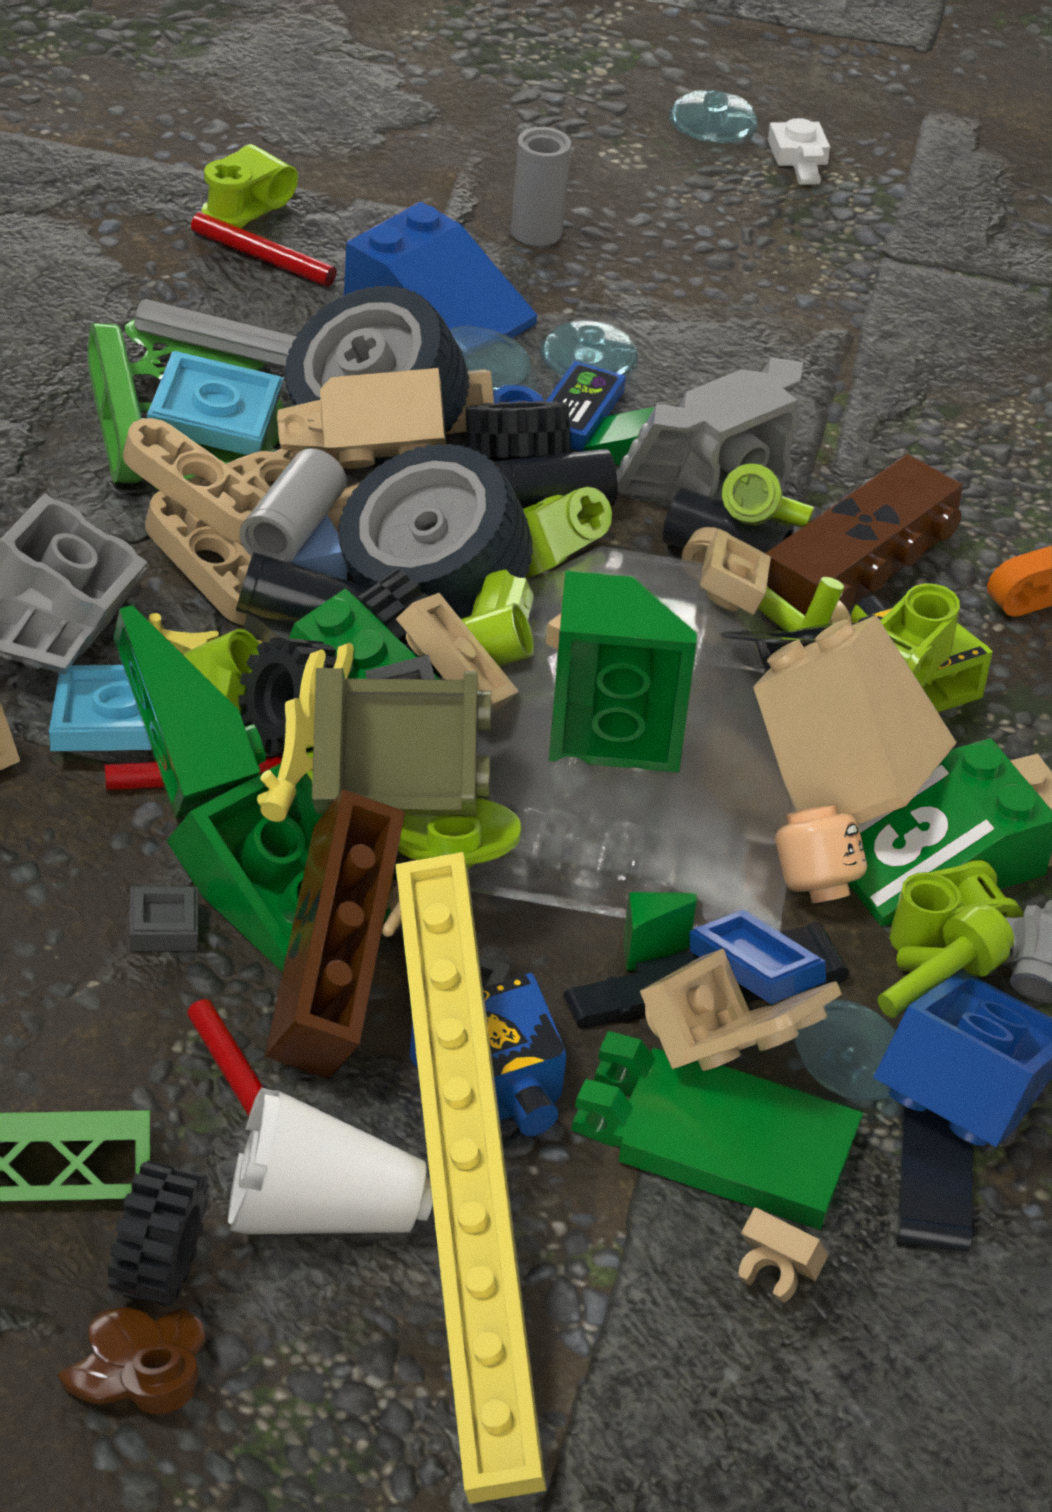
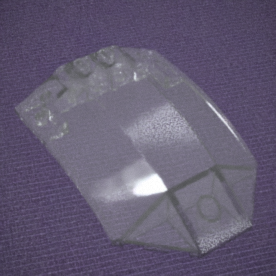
M600 546L529 582L528 584L534 595L528 618L533 636L534 654L532 658L500 667L519 692L501 708L492 712L491 731H478V756H490V796H477V798L496 802L514 812L521 822V838L514 849L505 855L490 861L474 864L468 869L470 891L626 918L629 892L696 893L697 903L692 930L743 909L779 932L787 886L784 881L775 844V834L778 829L788 824L786 814L797 812L800 809L783 781L753 688L766 673L755 641L736 640L721 636L722 632L778 630L758 609H756L754 615L741 608L738 611H730L710 600L706 595L707 590L699 586L704 564L700 562ZM565 570L633 576L697 632V644L679 773L644 770L641 768L587 765L586 762L576 757H564L556 762L548 761L558 650L546 644L548 623L561 614Z

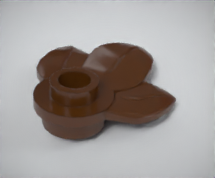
M131 1307L104 1310L98 1313L88 1326L89 1342L93 1353L58 1373V1379L62 1387L84 1401L106 1404L130 1398L144 1412L150 1414L170 1413L186 1405L194 1394V1385L199 1377L195 1356L205 1344V1330L200 1319L183 1308L167 1313L156 1322L142 1310Z

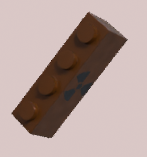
M907 453L765 554L771 556L767 586L806 616L822 577L834 578L844 585L839 601L849 610L855 602L870 591H878L889 577L904 566H911L916 563L923 552L938 541H945L953 535L962 515L958 508L963 484Z
M342 789L314 826L267 1043L266 1058L330 1079L359 1046L405 811Z

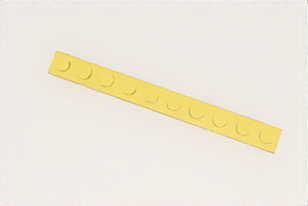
M460 852L395 865L464 1490L469 1504L546 1491L469 875L464 853Z

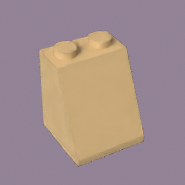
M877 615L854 625L850 623L849 619L838 621L822 631L816 637V642L807 646H803L800 640L783 646L768 658L767 662L771 668L753 686L793 812L837 804L839 813L852 815L859 825L905 807L957 743Z

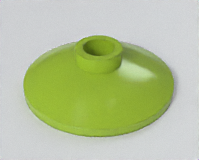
M477 798V816L405 815L398 852L414 860L463 852L467 868L469 869L474 864L496 859L514 849L521 838V822L517 815L507 807L481 798Z

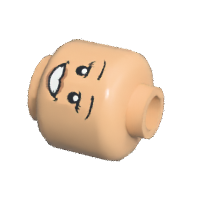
M829 804L786 814L788 824L778 829L775 834V844L786 887L795 892L809 891L812 903L849 896L848 883L861 878L867 870L866 858L856 819L850 814L839 813L837 804Z

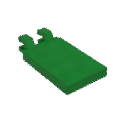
M611 1031L607 1032L599 1049L598 1059L601 1062L595 1072L594 1081L585 1079L577 1096L575 1108H578V1111L573 1119L571 1131L608 1146H621L619 1162L821 1230L857 1137L863 1112L723 1065L702 1071L697 1060L672 1069L664 1049L662 1051L652 1048L650 1052L641 1039Z

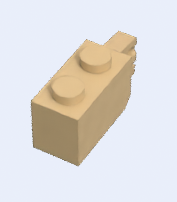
M439 368L330 377L320 389V400L277 411L278 436L282 450L301 451L309 448L318 449L333 456L339 461L342 468H364L374 465L375 458L400 455L405 453L404 451H411L417 447H426V445H446Z

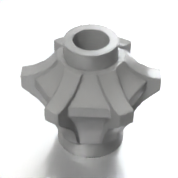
M1049 900L1042 909L1038 906L1027 905L1023 914L1024 917H1005L1015 937L1014 945L1011 948L1013 972L1010 977V984L1024 997L1042 1003H1052V900Z

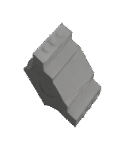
M771 357L762 372L740 369L687 391L678 407L656 404L646 423L641 426L638 437L633 440L629 452L623 457L620 467L616 472L617 493L673 501L677 492L681 488H685L723 501L722 488L728 474L738 466L749 463L763 465L770 469L779 480L783 492L784 484L792 470V459L789 456L791 440L800 421L799 412L796 410L798 400L791 395V391L793 388L798 387L801 381L803 362Z
M44 493L0 539V659L18 661L33 669L43 668L66 674L78 655L82 656L112 621L123 603L128 602L147 574V568L145 567L147 561L138 556L135 550L124 540L113 535H107L87 522L83 515L73 506L54 500Z

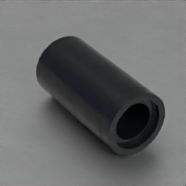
M608 449L494 461L511 484L522 509L535 505L545 498L556 495L565 496L574 490L584 487L596 488L602 492L609 501L610 507L616 503L618 490L617 473L613 457Z
M681 488L675 495L668 510L663 528V542L683 550L696 530L704 527L721 529L740 541L766 553L794 533V525L775 518H771L766 523L758 525L742 524L731 516L725 508L723 501Z
M253 552L236 611L293 628L294 623L346 588L352 595L357 597L368 588L351 581Z

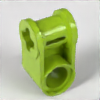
M253 144L246 145L239 151L223 159L212 161L205 166L204 180L208 184V201L203 204L202 212L242 228L247 222L287 204L297 188L298 172L295 167Z
M584 487L574 490L565 496L556 495L545 498L537 504L523 509L533 543L532 561L525 578L535 576L565 561L568 555L601 538L608 532L612 522V511L609 501L602 492L596 488Z
M925 583L912 587L880 620L922 688L929 677L943 662L949 659L952 653L960 610V602L956 594L947 587L938 584Z
M983 860L970 861L957 867L934 872L915 873L908 876L901 888L889 939L897 951L904 946L945 948L943 926L948 919L965 907L985 904L994 907L1004 917L1009 918L1024 917V912L1016 900L1006 898L996 885L997 874L988 862Z

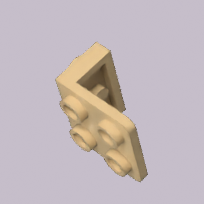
M724 949L703 955L640 991L646 1005L645 1015L652 1032L659 1037L671 1068L674 1069L698 1060L702 1071L715 1068L741 1055L739 1050L757 1044L759 1050L763 1051L797 1037L799 1029L808 1027L828 1017L824 1006L842 995L837 981L791 996L772 1005L769 1004L749 1011Z

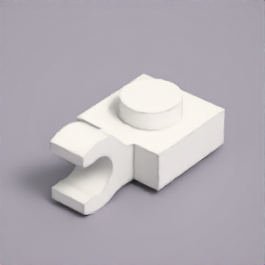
M800 118L791 119L786 123H770L768 142L778 166H793L800 185L820 184L821 177L818 173V165H828L830 146L820 123Z

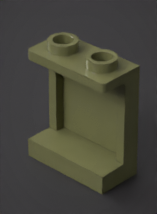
M316 668L312 801L316 813L324 814L342 789L405 811V815L477 816V796H490V756H478V731H491L492 693L491 691H479L478 671H464L463 680L345 679L343 668Z

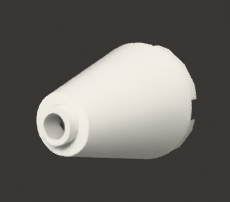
M266 1088L259 1090L245 1130L251 1131L244 1154L239 1153L235 1168L228 1211V1223L232 1224L229 1230L243 1234L408 1233L413 1228L416 1219L427 1221L433 1206L430 1177L426 1176V1163L424 1160L279 1090L275 1091Z

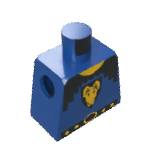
M528 973L484 987L483 994L499 1120L512 1117L522 1134L536 1136L548 1130L558 1118V1109L554 1102L562 1096L566 1053L539 985L533 974ZM412 1019L409 1058L418 1068Z

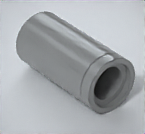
M534 127L523 131L518 137L510 232L515 239L524 244L546 246L557 242L562 237L571 140L560 130L549 127Z
M309 448L298 452L242 523L240 539L245 550L251 556L253 552L265 555V557L269 556L290 563L344 492L347 479L340 463L333 456L322 450Z

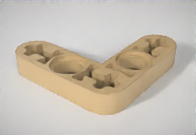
M146 418L135 421L129 427L123 449V459L131 470L221 535L232 541L242 543L240 539L241 525L270 489L266 482L276 481L294 456L300 451L282 450L280 448L242 476L172 425L162 420ZM190 474L201 476L212 485H194L183 476Z
M254 452L226 463V465L243 476L274 454V452ZM201 476L187 479L188 482L198 486L212 485ZM269 481L266 484L271 487L275 481ZM158 491L153 495L149 504L145 520L147 533L224 617L231 622L245 626L247 614L236 611V607L252 556L239 542L224 537L165 493ZM211 550L220 554L225 561L210 563L198 557L196 552Z

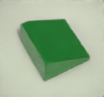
M655 407L603 417L584 446L583 451L608 449L615 465L620 466L623 457L629 452L633 440L638 437L641 426L646 423Z
M629 892L623 936L626 971H634L636 963L670 956L690 947L689 931L693 929L697 903L696 893Z

